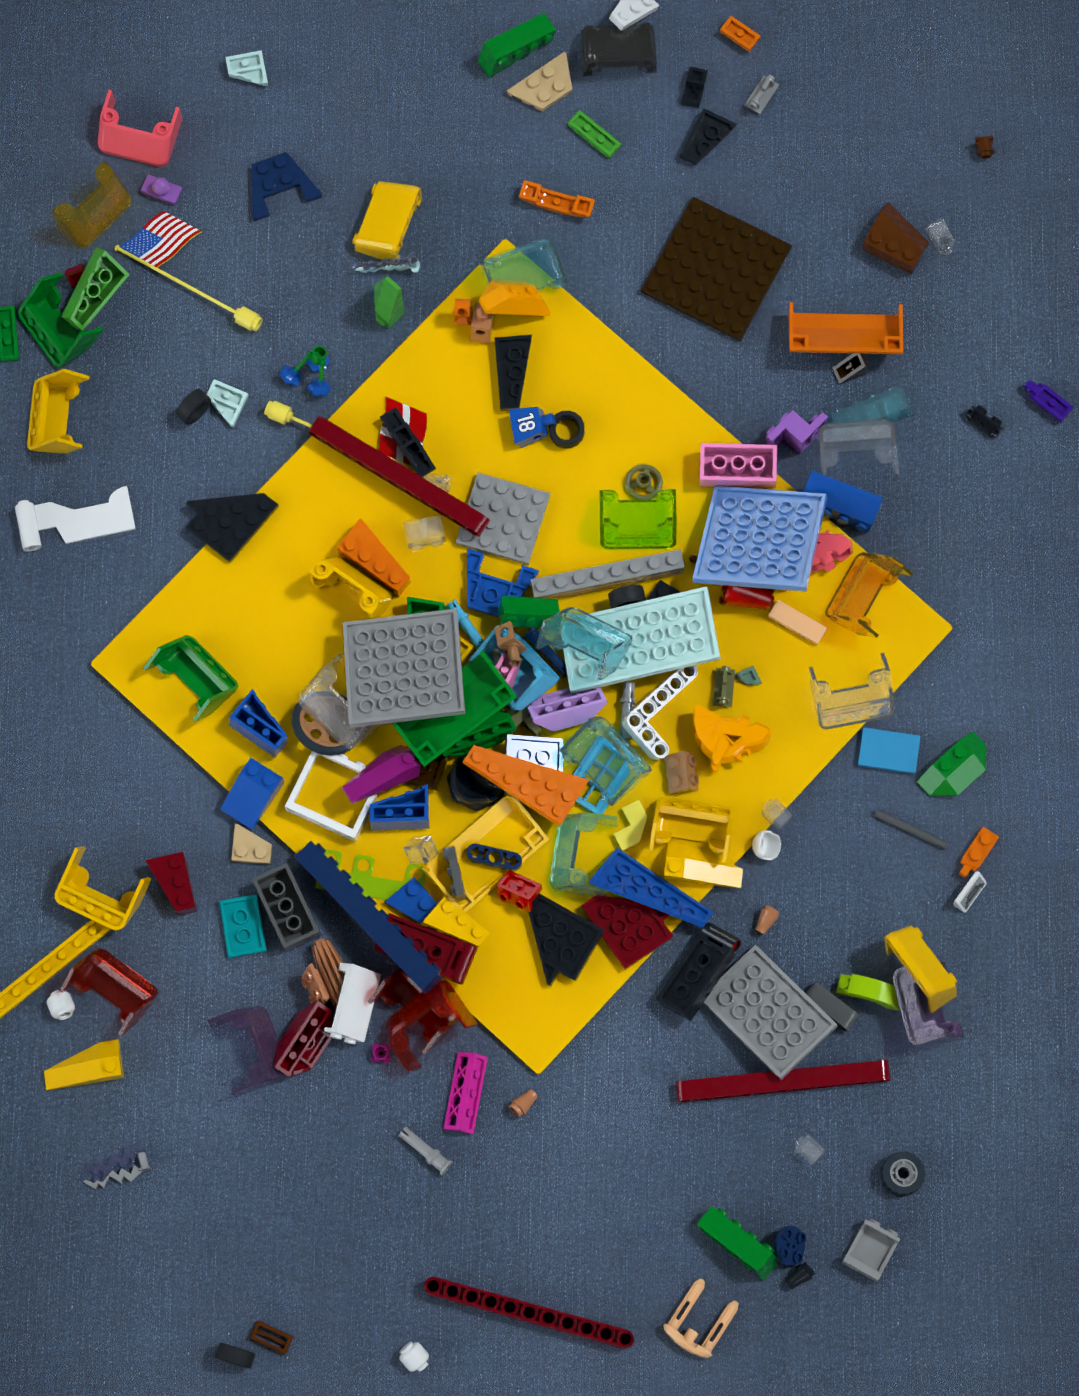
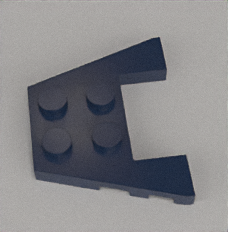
M287 152L251 164L254 222L270 216L264 201L265 198L292 188L301 187L306 203L322 198L319 189Z

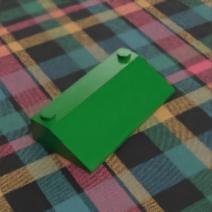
M484 650L462 667L466 714L392 723L424 767L517 698V695Z

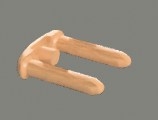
M698 1279L693 1283L668 1324H663L665 1333L682 1349L699 1357L709 1358L713 1356L712 1350L737 1313L739 1304L735 1300L728 1303L702 1345L695 1344L694 1341L699 1335L696 1331L688 1328L683 1336L678 1332V1329L704 1290L705 1281ZM688 1302L689 1305L687 1309L685 1310L681 1318L677 1320L676 1317L682 1310L685 1303ZM722 1324L723 1327L721 1328L720 1332L718 1333L714 1341L711 1342L710 1339L712 1335L714 1334L718 1326Z

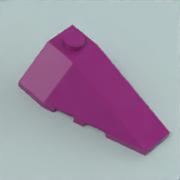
M399 745L384 751L345 784L342 790L351 804L419 777L422 763L410 748Z

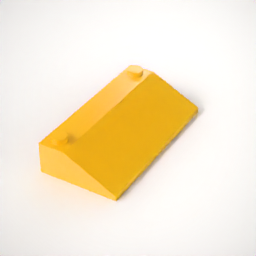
M507 793L446 846H455L466 900L459 901L457 896L452 894L451 884H454L453 878H449L447 866H450V864L444 860L443 850L421 869L444 896L466 913L489 893L509 871L470 861L467 857V849L471 844L476 843L518 853L523 863L546 843L549 838L519 800ZM475 848V850L471 851L470 853L473 854L474 858H476L477 855H482V860H486V853L488 850H484V854L479 853L477 848ZM493 852L489 855V860L494 863L498 862L500 855ZM503 854L502 865H505V861L510 862L511 866L519 863L516 861V857L508 860L506 855Z

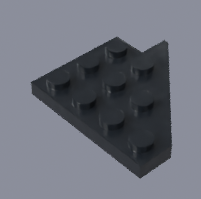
M265 493L187 501L186 505L195 511L197 515L186 528L231 563L279 505Z

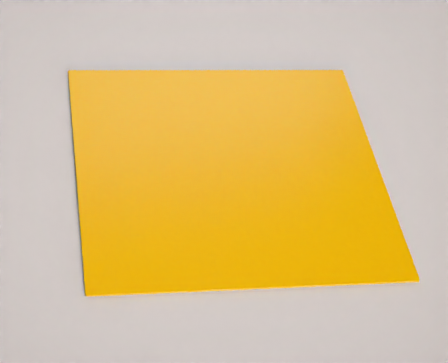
M507 239L500 242L328 419L333 424L379 451L380 431L383 423L380 416L385 414L386 397L427 413V431L423 448L436 467V470L422 478L468 505L477 473L550 493L529 565L484 553L485 556L479 570L480 573L516 583L522 565L539 570L536 578L681 549L685 567L684 574L629 585L643 586L646 600L660 580L680 592L707 586L721 659L696 665L698 668L697 676L647 721L669 747L668 755L682 751L694 754L696 758V774L699 778L698 791L688 790L670 794L665 759L652 760L633 738L631 740L619 739L622 711L620 699L623 694V682L598 687L601 688L607 704L590 722L557 731L540 727L542 734L539 737L563 739V772L574 774L598 736L605 738L638 759L601 817L596 816L575 802L559 827L519 801L549 840L522 863L519 870L513 872L542 884L540 894L589 922L591 921L581 908V905L596 895L633 901L589 884L590 879L616 848L620 849L613 834L630 826L622 811L623 807L639 800L648 816L640 843L623 852L663 879L668 842L665 844L654 842L653 851L649 850L657 800L667 797L731 808L734 811L726 861L735 865L752 846L755 835L759 831L767 830L952 630V626L830 519L824 517L820 533L824 534L828 530L830 534L844 535L851 540L853 554L842 562L835 559L836 567L830 572H827L825 569L811 572L807 592L775 589L772 594L774 596L773 604L765 610L719 604V598L724 596L723 591H721L723 585L693 583L692 578L696 564L690 562L689 557L691 555L698 556L714 486H700L701 443H742ZM491 280L524 281L534 285L550 311L549 316L495 314L490 344L472 342L471 325L454 324L455 299L471 300L473 320L475 304L479 303V298ZM532 334L520 408L539 407L544 411V415L549 413L555 415L561 411L577 413L584 422L585 432L582 441L573 448L558 447L549 436V425L547 426V437L523 448L515 444L509 411L500 410L494 337ZM562 420L556 426V433L561 439L570 440L577 435L578 427L572 420ZM311 436L256 493H265L279 507L234 560L229 563L208 545H205L91 662V665L228 792H230L240 772L250 758L283 777L285 783L260 818V821L296 854L312 841L315 845L319 843L324 849L339 851L342 854L340 871L344 869L346 872L352 873L355 857L357 855L369 856L374 859L373 877L404 882L409 864L424 866L492 806L474 811L453 802L447 776L459 756L450 755L437 791L428 789L430 829L371 831L369 814L357 841L354 842L286 811L285 805L312 752L298 740L293 731L292 713L294 707L303 697L317 691H331L347 698L343 622L366 620L367 612L360 606L362 595L340 580L337 581L334 587L324 585L321 589H318L312 585L309 571L318 561L333 556L342 557L352 564L338 553L337 547L361 518L409 575L411 582L400 597L391 592L392 602L380 618L407 615V597L444 602L445 606L456 599L464 613L467 612L469 620L484 641L497 625L500 626V619L468 609L467 550L470 548L456 545L460 530L459 525ZM641 464L655 467L663 479L660 493L655 498L647 501L633 498L625 487L627 473L633 467ZM640 470L634 473V475L631 478V482L636 481L637 475L640 472H644V470ZM650 472L652 478L651 486L656 489V476ZM778 474L776 476L775 488H755L796 491ZM642 479L641 483L645 484L647 480ZM632 488L640 495L650 494L646 488ZM531 585L522 597L534 598ZM623 586L559 598V621L611 609L608 593ZM777 600L827 627L818 645L768 617ZM559 622L557 629L539 628L538 631L544 638L549 640L550 647L565 663ZM459 625V635L473 645ZM513 627L514 631L534 649V645L524 638V635L532 628ZM185 635L195 638L239 685L235 693L211 715L196 722L193 718L198 713L196 702L200 698L176 673L171 675L163 674L157 666L146 671L143 669L158 647ZM475 647L463 661L462 667L470 662L469 659L476 652ZM535 651L560 677L559 681L544 694L569 688L567 674L562 679L542 653ZM722 666H729L730 669L735 670L732 707L713 706L716 668H722ZM754 666L762 683L757 686L746 685L736 677V673ZM684 668L685 675L690 676V670ZM675 670L629 680L635 682L634 699L636 703L634 707ZM671 680V687L676 689L677 683ZM252 689L259 700L264 703L271 716L275 718L287 734V744L276 758L229 726V717ZM658 692V700L663 701V695ZM322 703L316 704L317 709H319V710H325V709H326V707H325L324 704H322ZM695 704L722 718L733 717L738 719L741 715L750 718L749 725L758 722L770 728V742L763 750L751 752L749 757L747 754H742L741 757L744 758L742 763L736 760L721 764L716 773L713 772L711 759L701 751V748L694 740L692 724ZM506 705L500 711L505 712L510 707ZM643 705L644 712L649 714L650 708L647 705ZM335 708V709H334L335 712H336L338 715H343V714H344V710H343V709H341V708ZM305 715V716H304V719H305L307 722H313V721H314V719H313L312 716H310V715ZM634 718L632 726H636V720ZM330 721L324 722V724H325V725L331 724V722H330ZM387 723L363 726V733L359 742L351 750L342 754L346 755L348 760L354 763L359 761L367 767L384 751L399 745L410 747L393 724ZM342 724V725H341V728H342L344 731H350V730H351V728H350L349 725H347V724ZM524 726L513 734L533 736ZM313 731L310 733L313 738H320L318 732ZM643 731L642 737L648 741L649 735ZM336 736L329 737L332 743L339 742ZM505 740L486 749L505 754ZM656 746L655 753L661 755V749ZM604 747L596 760L605 765L613 752ZM318 755L295 803L353 829L368 797L351 804L342 787L353 779L358 772ZM616 755L608 768L617 773L625 760ZM593 763L585 777L594 782L602 768ZM605 771L597 784L607 789L614 776ZM404 782L380 792L376 802L422 787ZM586 784L580 797L583 798L591 787L590 784ZM594 788L587 801L596 805L603 792ZM671 837L669 841L687 843L723 860L724 853L713 852L707 842ZM327 854V855H326L327 858H329L330 856H332V857L337 861L336 855H334V854ZM361 859L357 863V867L360 871H367L370 863L366 859ZM418 868L412 869L410 871L411 879L415 877L419 880L422 877V871ZM426 875L424 889L438 904L444 895ZM666 880L698 902L714 887L713 885ZM495 886L466 912L486 929L489 935L479 945L463 985L444 978L438 984L536 1074H541L652 953L625 970L601 937L577 981L559 972L552 986H549L545 978L529 912L499 899L497 886ZM372 898L377 903L375 908L378 911L383 909L387 914L391 913L419 924L392 906L385 903L386 900ZM670 916L663 922L672 933L683 920ZM434 951L432 955L435 957L439 956L440 952Z

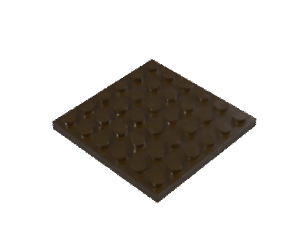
M692 197L642 287L641 293L741 342L791 251L792 245Z

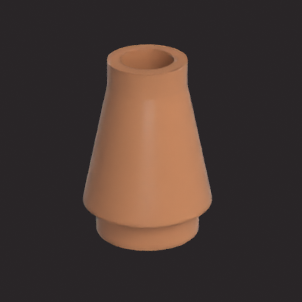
M766 904L765 908L761 910L755 930L765 935L767 930L779 918L780 912Z
M529 1089L526 1093L512 1100L509 1108L517 1117L525 1116L538 1096L532 1089Z

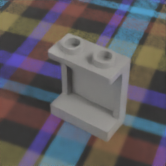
M865 1219L842 1263L877 1282L900 1238L897 1237V1232L889 1228L887 1231L881 1228L879 1222L873 1219L869 1221Z

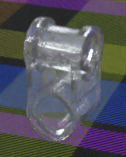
M940 218L925 225L926 232L937 252L942 256L950 255L953 251L954 238L945 220Z

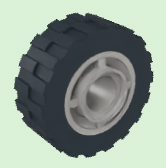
M899 1151L893 1153L884 1161L880 1170V1178L888 1192L902 1197L905 1195L909 1196L915 1193L924 1182L925 1167L921 1163L920 1158H917L915 1154ZM899 1169H904L907 1172L906 1179L899 1177Z

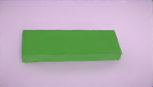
M581 110L568 122L570 128L608 159L622 146L619 141Z

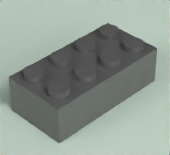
M288 863L252 878L285 952L321 936Z

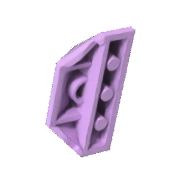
M570 688L541 695L527 709L533 723L548 730L557 731L590 722L607 704V700L601 688L571 693Z

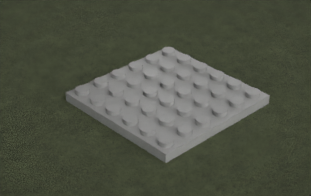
M457 608L343 622L350 728L466 714Z

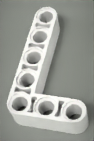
M696 665L685 667L690 670V676L685 675L684 668L675 670L622 719L623 728L652 760H660L666 757L669 753V747L647 721L697 676L698 668ZM671 680L677 683L676 689L671 687ZM658 692L663 695V701L658 700ZM643 705H647L650 708L649 714L644 712ZM630 717L636 720V726L630 724ZM643 731L649 735L648 741L643 739ZM656 746L661 749V755L655 753Z

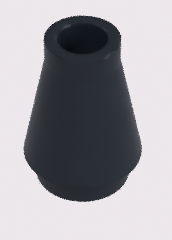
M805 1261L803 1264L800 1263L785 1281L793 1290L795 1287L813 1279L812 1276L815 1275V1272Z

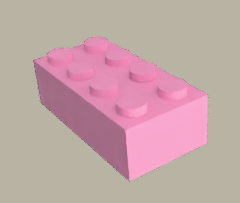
M701 443L700 486L776 487L777 445Z

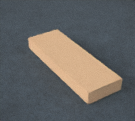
M780 600L776 601L768 614V617L816 645H818L827 630V627Z

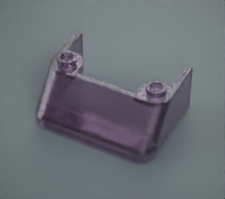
M255 1006L235 1009L208 1019L211 1028L227 1022L235 1029L248 1027L260 1063L250 1067L248 1071L250 1083L232 1089L235 1097L277 1083L287 1077V1075L273 1067L279 1041L269 1013L264 1007Z

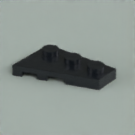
M704 108L679 158L697 165L737 124Z

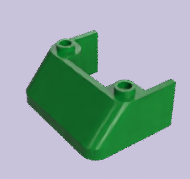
M61 272L40 278L18 311L20 320L51 362L57 367L68 364L91 348L104 330L102 327L89 331L83 330L77 334L72 326L62 317V313L57 308L61 302V294L55 287L63 276Z
M189 635L158 647L143 667L145 671L157 666L163 674L171 675L176 673L200 698L196 702L198 713L193 718L195 722L211 715L235 693L239 686L237 681L195 638Z

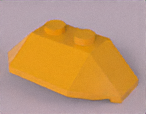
M491 280L478 300L485 314L550 315V311L536 287L524 281Z

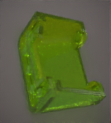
M676 489L661 490L657 493V500L646 501L619 500V496L615 491L600 490V544L603 548L668 549L676 545Z

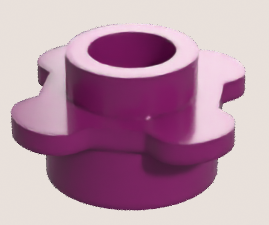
M377 1043L372 1045V1062L377 1063L381 1061L388 1063L390 1061V1045H378Z

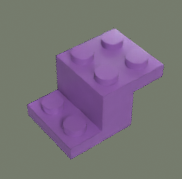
M794 410L789 414L785 413L780 418V423L776 427L772 426L767 431L766 445L778 446L785 440L801 454L826 429L828 416L822 412L819 416L815 415L808 424Z

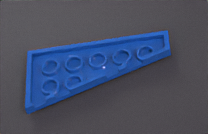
M616 848L589 881V884L702 928L714 913L618 848Z

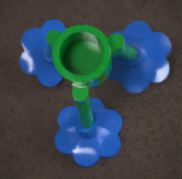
M315 346L296 367L283 366L280 371L283 381L288 385L297 386L302 379L299 369L306 363L310 366L311 371H319V378L310 382L307 387L308 391L312 392L313 396H327L328 392L331 391V386L323 379L326 366L330 363L329 358L326 357L327 350L323 346Z

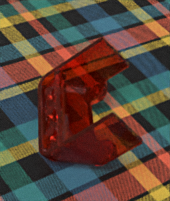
M104 949L94 950L73 966L59 990L63 993L71 986L80 992H88L93 989L122 1010L119 1014V1020L123 1024L118 1034L120 1036H123L137 1024L158 995V990L154 985Z
M401 968L383 980L368 1000L370 1004L378 998H381L387 1005L400 1003L424 1025L426 1029L423 1032V1036L428 1043L422 1051L424 1054L437 1046L465 1015L463 1008L438 985L425 994Z
M441 980L427 994L424 992L420 993L388 1019L387 1027L390 1046L408 1072L419 1070L422 1066L408 1047L409 1038L405 1031L432 1010L442 1018L449 1017L454 1013L464 1029L478 1025L452 985L446 980Z

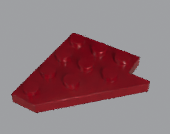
M596 895L581 905L590 921L605 930L602 938L625 970L674 937L663 922L671 915L638 902Z

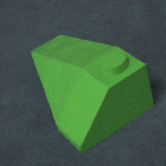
M388 276L374 285L376 321L384 327L386 325L390 329L405 313L402 290Z

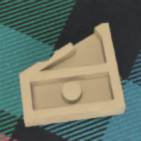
M235 824L231 861L270 865L272 844L239 824Z

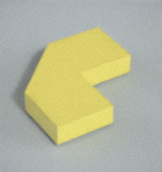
M639 800L622 808L630 826L613 834L621 851H625L640 843L648 816Z

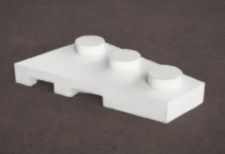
M620 0L609 19L622 31L656 11L659 4L655 0Z

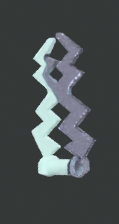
M410 252L408 257L399 256L395 260L385 258L381 262L369 260L366 263L359 261L353 265V269L364 273L368 271L376 272L379 269L402 271L409 268L413 273H418L420 268L415 252Z

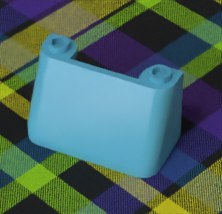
M495 629L471 656L470 661L477 657L482 650L487 653L492 661L491 651L493 649H498L502 656L504 651L497 646ZM503 629L501 637L507 636L509 629ZM514 631L515 638L524 644L527 650L519 653L521 664L512 689L517 698L510 702L508 706L514 711H521L553 687L560 677Z

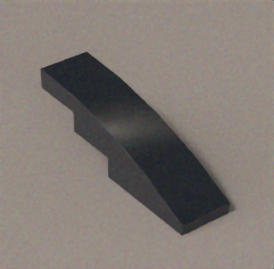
M396 407L380 416L387 431L416 474L424 477L436 470L417 436L415 437Z

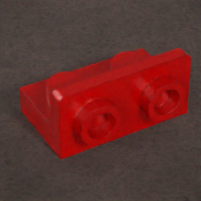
M511 870L496 885L499 899L528 912L532 910V901L542 890V884Z

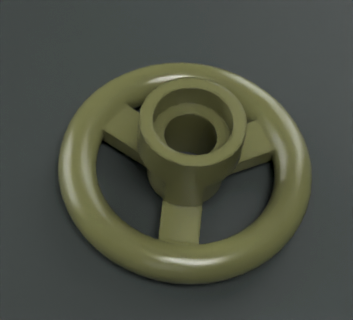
M647 464L633 467L625 478L627 492L633 498L641 501L655 498L663 486L660 472L655 467ZM640 470H644V472H640L637 475L636 481L631 482V478L634 475V473ZM650 472L656 476V489L651 486L652 478ZM645 479L647 480V483L643 484L641 483V480ZM632 488H646L650 494L640 495Z

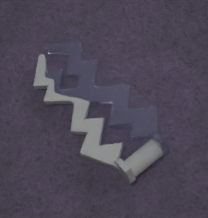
M126 1146L123 1157L112 1153L108 1165H104L96 1160L95 1167L86 1163L81 1178L84 1179L89 1170L96 1175L99 1174L100 1170L103 1171L102 1179L94 1176L93 1182L84 1180V1183L94 1189H97L98 1184L105 1188L110 1177L119 1182H122L123 1178L126 1177L132 1182L143 1171L150 1170L146 1149L137 1151ZM136 1155H138L141 1165L140 1169L134 1165L131 1173L121 1168L119 1174L113 1171L117 1162L126 1167L129 1158L134 1162Z

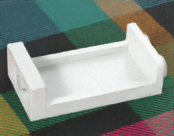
M340 963L338 970L344 972L345 977L333 1025L331 1028L325 1027L324 1031L330 1033L332 1038L340 1040L344 1038V1042L355 1045L356 1042L365 1041L381 974L355 964Z

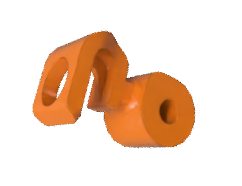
M455 299V325H471L472 306L470 299Z

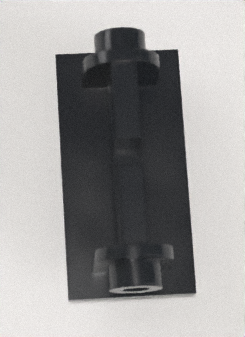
M972 405L971 407L974 410L973 412L971 410L965 415L968 417L967 420L977 427L982 422L985 423L981 430L991 438H997L1000 434L997 430L1004 429L1001 425L1003 422L995 416L991 418L987 415L988 411L981 405Z

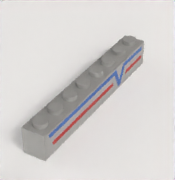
M681 549L531 579V588L534 598L559 599L684 574L685 567Z

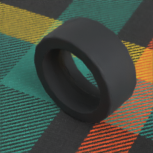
M196 389L183 399L176 410V415L187 425L192 424L207 411L211 404V398L201 389Z
M572 411L556 413L554 415L556 423L549 425V436L552 442L561 448L577 446L585 434L582 418ZM565 419L574 421L578 427L577 435L570 440L561 439L556 433L557 424Z
M641 585L623 586L608 593L611 609L646 601L644 589Z
M219 1343L215 1355L216 1359L251 1369L255 1357L253 1352L225 1343Z

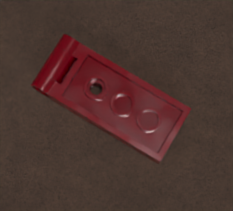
M391 913L388 914L390 918L387 920L391 924L395 922L403 930L400 934L404 938L408 935L415 943L413 947L417 951L421 949L428 956L426 961L430 965L434 962L441 970L439 974L442 978L463 985L477 952V947ZM376 943L374 947L375 952L388 956ZM434 951L440 952L439 956L436 957L432 954Z

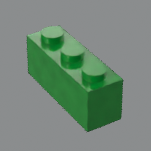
M502 596L498 607L500 625L511 621L513 627L557 629L560 619L558 599Z

